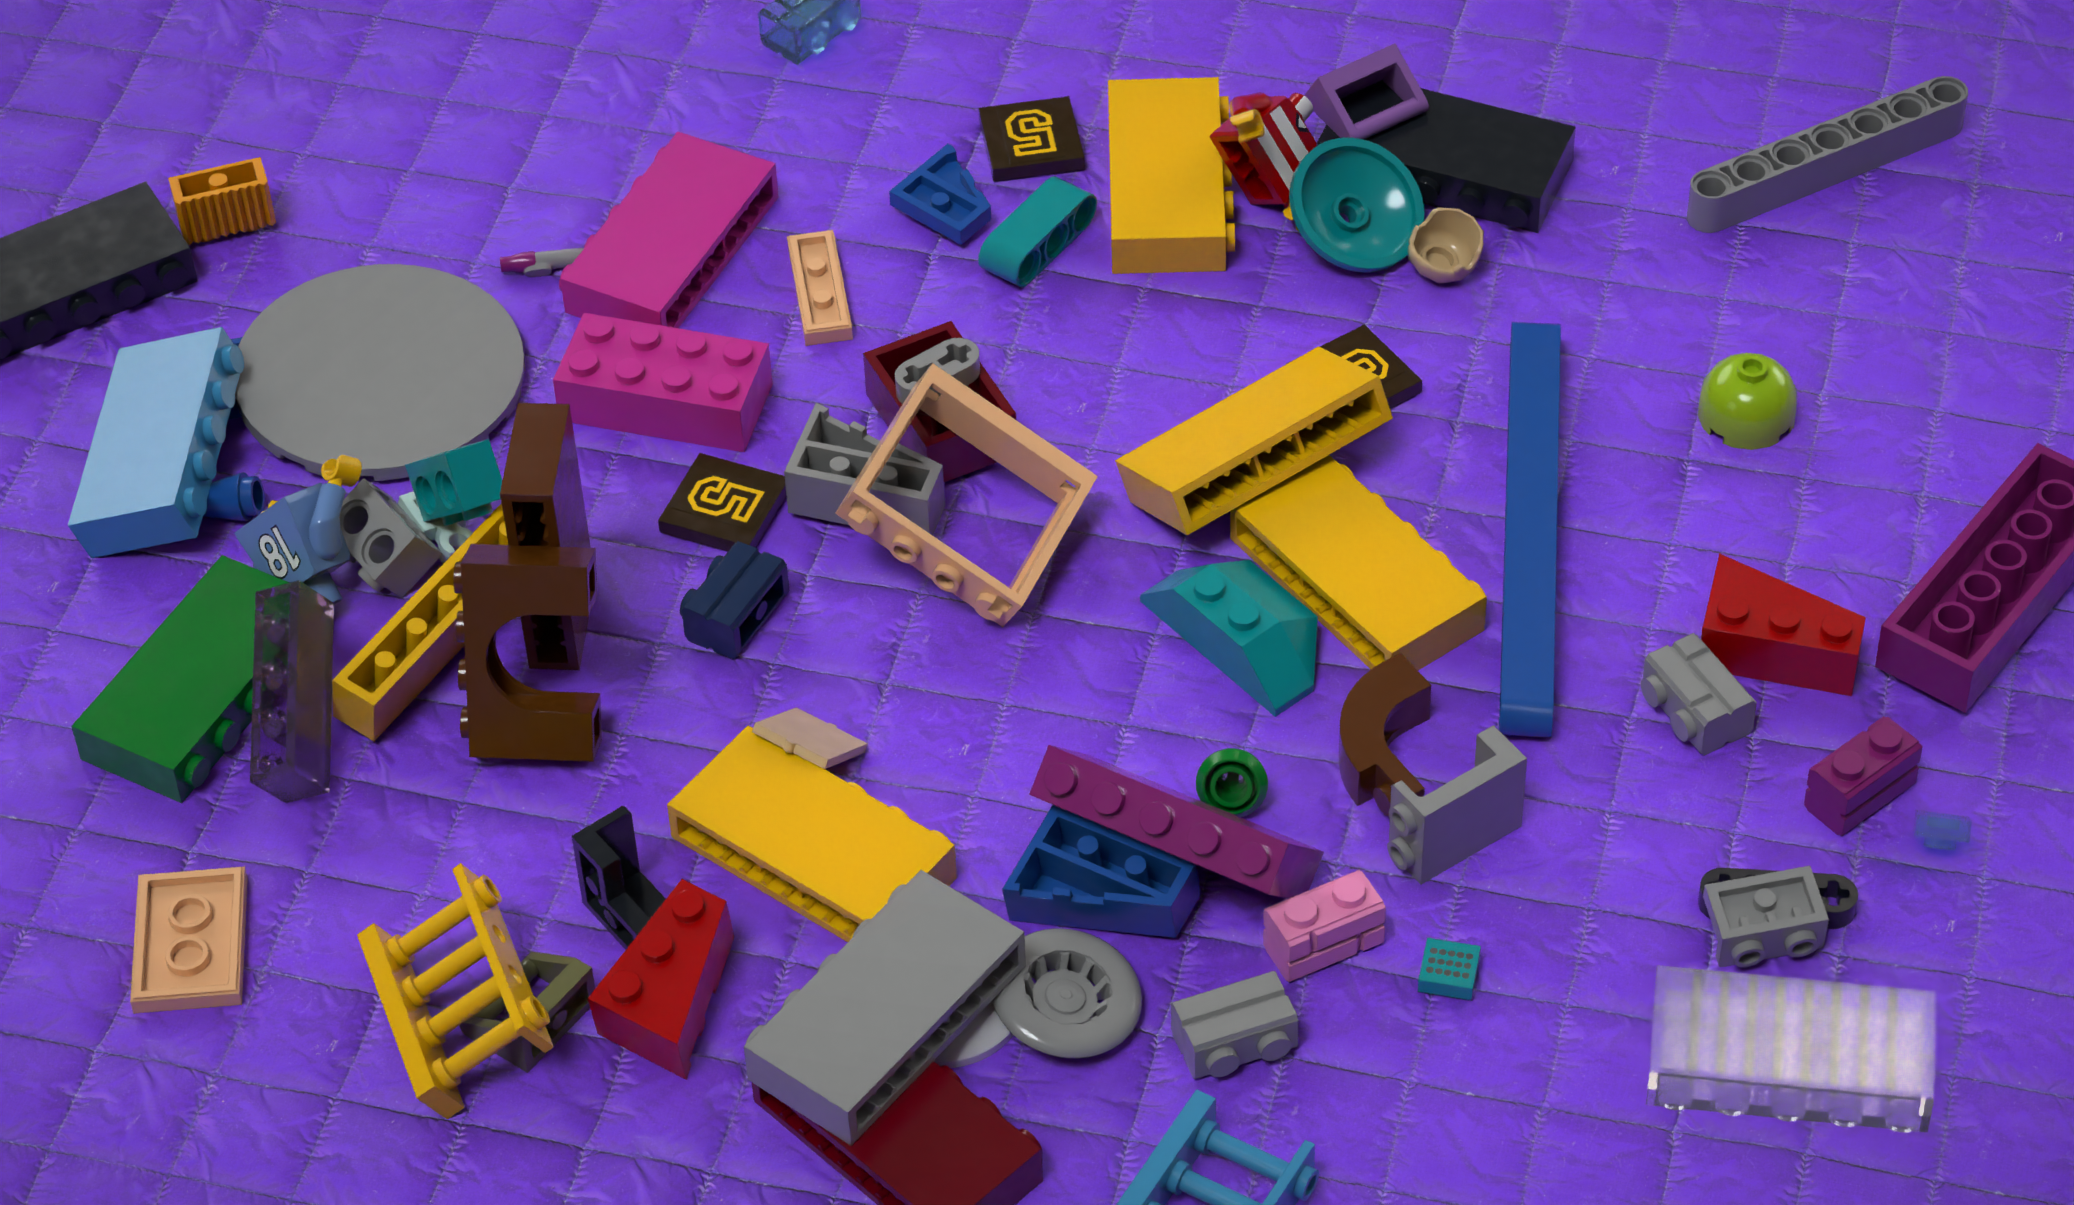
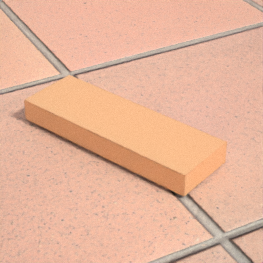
M828 230L787 236L788 252L805 345L853 340L852 324L834 231Z

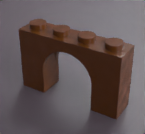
M470 544L462 562H456L453 575L455 593L462 594L463 611H458L456 617L457 642H464L465 659L460 660L458 667L459 690H466L467 707L462 708L460 716V734L462 738H469V757L593 762L602 742L600 693L541 691L522 684L505 669L500 661L496 649V631L508 621L526 615L589 616L597 598L596 548Z

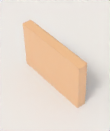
M245 866L138 875L130 995L133 1014L242 1005L248 882Z

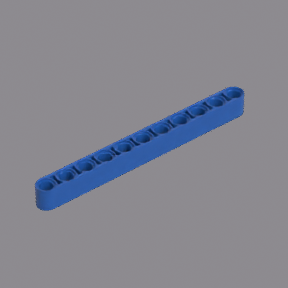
M1512 322L1499 708V731L1505 736L1552 737L1561 324Z

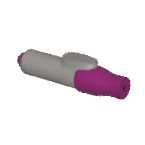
M584 248L541 252L529 251L500 257L501 272H520L529 277L547 276L552 273V269L565 268L568 264H572Z

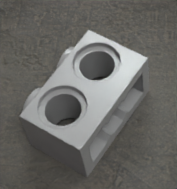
M363 478L344 499L339 517L341 531L350 552L349 561L352 563L359 562L362 568L357 572L358 575L374 590L381 592L385 587L403 598L441 557L442 552L390 495Z

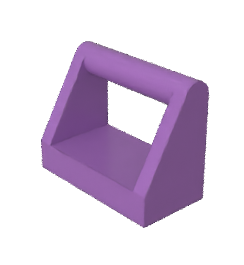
M1396 43L1318 77L1305 93V97L1313 105V111L1340 138L1364 140L1429 110L1428 101ZM1383 80L1404 101L1353 124L1340 99Z

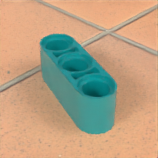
M1056 176L1050 177L985 239L979 252V266L1019 287H1025L1089 226L1097 209L1096 196Z

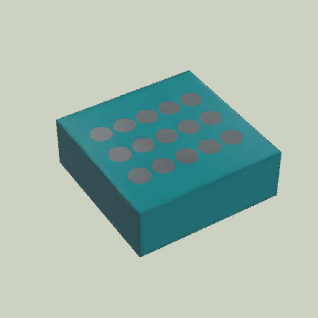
M1427 938L1418 979V992L1472 1000L1481 946Z

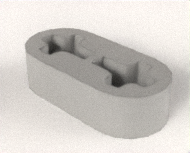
M951 338L902 363L895 371L896 397L899 402L904 403L914 385L932 363L966 386L974 382L980 374L979 348L968 339ZM929 387L931 390L941 395L938 391H936L932 387Z

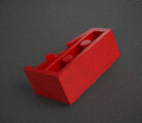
M681 879L588 997L597 1034L687 1080L691 1068L690 1058L697 1037L702 1035L706 1023L705 1013L711 995L717 991L734 940V932L726 900Z

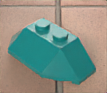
M1251 560L1215 563L1177 570L1140 594V602L1273 716H1278L1314 691L1318 616Z

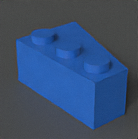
M1052 805L1002 888L1009 921L1177 938L1201 896L1196 864L1055 805Z

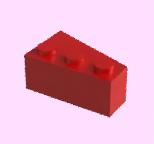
M1719 553L1702 627L1701 640L1732 675L1852 696L1866 617Z

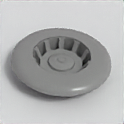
M1065 928L1045 929L1026 935V966L992 1000L1002 1023L1015 1037L1040 1052L1063 1058L1092 1057L1115 1048L1134 1030L1142 1008L1140 984L1135 971L1127 959L1106 941L1086 932Z

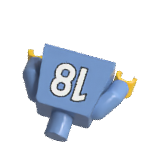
M342 454L337 459L327 460L322 465L321 475L328 483L323 485L318 483L285 496L279 501H270L267 510L262 511L260 515L234 533L253 561V568L321 595L325 609L343 599L330 573L350 560V552L341 531L339 515L346 494L342 485L352 487L360 478L362 465L359 459Z

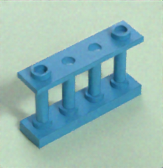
M1196 1089L1116 1205H1165L1172 1194L1180 1195L1182 1192L1210 1205H1296L1299 1199L1306 1201L1311 1196L1319 1178V1170L1314 1168L1315 1144L1304 1140L1290 1163L1220 1131V1124L1216 1123V1098ZM1212 1151L1276 1181V1184L1261 1204L1193 1172L1192 1165L1200 1153L1207 1155Z

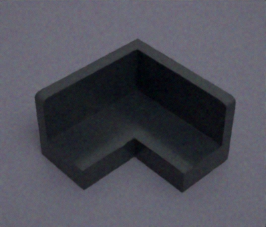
M621 806L572 835L582 903L626 950L666 898L640 872L632 813L625 806Z

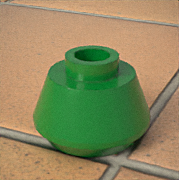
M1227 748L1212 753L1202 762L1196 776V790L1200 801L1238 817H1244L1253 813L1263 803L1268 790V777L1264 766L1254 755L1241 749Z

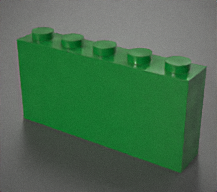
M222 555L73 723L71 727L80 759L183 803L195 787H199L205 782L210 770L223 754L234 748L240 734L251 721L266 710L270 699L280 687L295 676L299 665L313 648L319 647L323 643L329 631L323 597Z

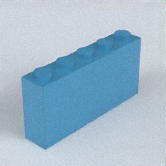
M223 327L119 348L68 522V527L91 558L197 538L202 517L207 510L212 479L216 476V464L221 445L226 438L228 418L231 408L235 404L240 373L244 369L243 354L240 348L232 343Z

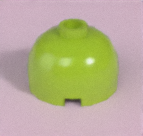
M1747 352L1730 355L1719 361L1704 378L1700 391L1697 416L1702 428L1709 435L1712 429L1716 434L1724 437L1723 444L1732 448L1754 450L1771 447L1779 442L1781 434L1787 430L1790 433L1794 428L1797 389L1787 369L1777 360L1763 354Z

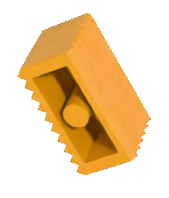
M261 157L168 178L181 234L188 245L193 241L197 243L209 242L215 238L218 239L220 235L226 237L230 233L236 235L239 231L252 232L264 228L267 224L273 226L276 223L268 180Z

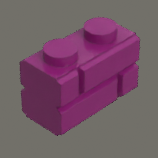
M1883 716L1870 725L1867 732L1862 731L1809 769L1807 780L1809 788L1806 789L1804 806L1807 808V811L1834 833L1843 836L1916 783L1919 770L1917 764L1920 762L1922 745L1892 719Z

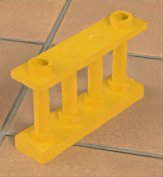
M462 863L452 869L462 896L402 937L398 934L391 936L373 923L357 934L416 1098L446 1119H449L465 1108L457 1088L461 1083L460 1077L515 1039L522 1036L544 1053L554 1047L546 1025L550 1023L549 1015L541 1002L532 993L498 907V903L502 901L501 894L488 876L483 874L478 877ZM471 916L478 935L419 976H415L411 965L415 961L414 954ZM486 956L494 976L434 1017H431L426 1005L430 1001V994ZM502 997L510 1017L450 1058H446L441 1045L446 1041L445 1035Z

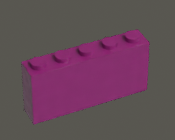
M1048 745L1029 793L1033 797L1268 895L1292 898L1308 891L1324 853L1319 849L1093 756Z

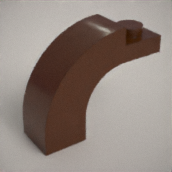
M1402 653L1380 663L1361 677L1349 692L1340 716L1339 770L1343 784L1357 806L1374 798L1377 806L1386 816H1389L1391 786L1402 780L1419 797H1423L1425 788L1388 747L1399 735L1430 719L1431 684Z

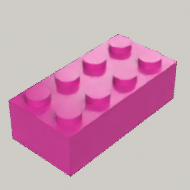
M583 313L553 378L556 404H570L572 423L745 452L773 385L769 343Z

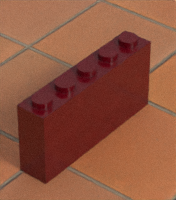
M933 1061L852 1146L752 1083L753 1099L756 1104L877 1205H1015L1043 1182L1042 1148L1038 1140L1026 1129L1021 1128L1018 1130L1004 1119L999 1109L991 1100L986 1097L979 1098L967 1089L959 1076L946 1065L940 1067Z

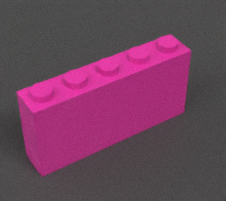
M677 131L666 147L658 150L654 162L646 172L635 179L630 192L622 202L611 209L608 219L598 232L587 239L584 249L574 262L568 264L562 271L559 288L563 295L565 313L579 318L582 317L583 313L679 328L779 198L776 164Z

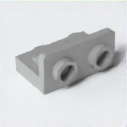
M1811 866L1706 884L1704 886L1703 898L1718 941L1716 959L1719 967L1731 965L1749 967L1764 959L1785 955L1802 957L1824 947L1829 918Z

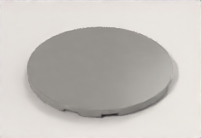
M375 264L342 269L309 280L277 298L258 315L243 335L238 346L243 354L244 369L240 373L235 398L238 411L248 430L263 447L280 459L286 457L304 465L306 471L321 475L322 465L327 460L337 459L343 454L360 460L362 465L360 476H374V481L401 479L409 477L405 464L489 439L488 434L501 421L505 422L508 420L521 396V386L525 372L523 344L519 331L505 308L493 296L463 278L433 268L415 265Z

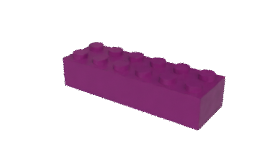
M2039 443L2033 447L1881 625L1875 667L1964 713L1968 711L2074 582V460Z

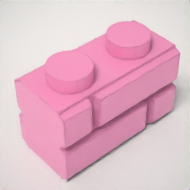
M1357 870L1265 908L1263 924L1265 926V929H1263V945L1284 979L1291 982L1356 955L1359 950L1365 951L1384 943L1385 927L1383 923H1385L1386 907L1363 871Z

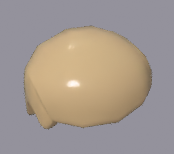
M1440 207L1433 209L1428 217L1419 226L1416 225L1408 241L1409 260L1422 276L1436 283L1443 284L1460 281L1474 270L1483 250L1484 231L1473 216L1460 209Z

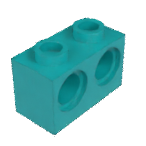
M489 439L405 464L424 522L442 518L444 526L463 520L474 519L492 513L491 502L501 499L500 491L503 480Z

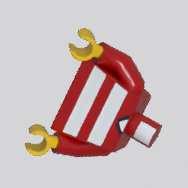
M1261 92L1234 97L1229 105L1231 117L1209 137L1251 205L1283 204L1285 208L1283 210L1284 216L1288 220H1294L1289 199L1292 176L1301 160L1317 146L1315 139L1304 123L1313 112V105L1307 97L1300 93H1292L1289 98L1286 96H1268Z

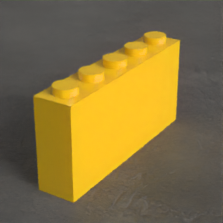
M1219 77L1108 80L1112 274L1226 271V252H1235V224L1225 223V219H1233L1234 217L1233 191H1224V187H1232V173L1209 137L1221 124L1229 119L1228 96H1219Z
M1318 346L1116 459L1115 462L1129 501L1183 534L1189 535L1388 422L1393 417L1378 375Z
M1330 455L1230 511V539L1279 585L1316 614L1318 621L1370 669L1402 653L1418 671L1485 630L1487 596L1480 585L1473 580H1468L1452 565L1449 558L1443 552L1436 551L1421 538L1411 523L1401 520L1387 507L1380 495L1374 492L1371 493L1355 478L1352 471L1346 465L1339 464Z
M749 725L667 803L671 837L846 942L852 939L855 930L864 920L872 919L887 904L890 895L899 885H906L920 870L948 886L957 879L955 844L951 843L943 833L925 828L910 819L898 807L887 806L868 795L858 784L854 782L847 783L826 769L794 753L784 751L782 747L753 733V728Z

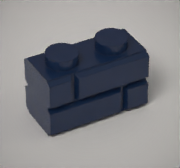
M737 541L724 557L721 555L716 556L709 566L705 581L697 590L692 588L687 591L682 599L680 615L683 619L684 635L687 640L706 649L711 647L714 652L732 660L737 658L790 591L787 564L784 559L765 551L760 553L757 548Z

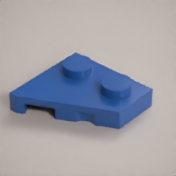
M948 143L889 191L891 206L960 245L992 220L991 205L984 194L975 188L974 178L968 169H962L957 161L955 148Z

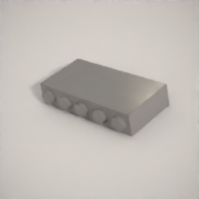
M920 870L906 885L901 884L892 892L887 904L872 919L864 920L857 927L852 939L837 954H830L824 959L817 974L801 990L796 989L788 995L781 1010L765 1025H759L751 1032L744 1045L748 1080L852 1146L1026 966L1024 931L923 870Z

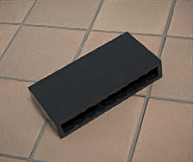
M1383 80L1340 99L1353 124L1404 102ZM1421 88L1429 104L1428 111L1364 139L1382 146L1402 161L1418 184L1423 204L1438 208H1457L1473 217L1538 233L1573 162L1576 126ZM1326 124L1317 141V146L1340 137Z
M146 181L0 238V360L198 282L189 245Z

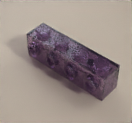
M300 580L257 591L255 596L250 782L285 803L330 792L334 603Z

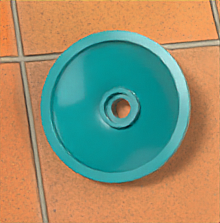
M1336 138L1313 148L1301 160L1292 176L1289 199L1294 222L1305 241L1321 257L1347 270L1377 272L1396 265L1408 255V241L1416 225L1419 226L1424 221V204L1420 189L1413 175L1393 153L1367 140ZM1340 213L1345 214L1348 217L1349 222L1345 221L1341 217Z

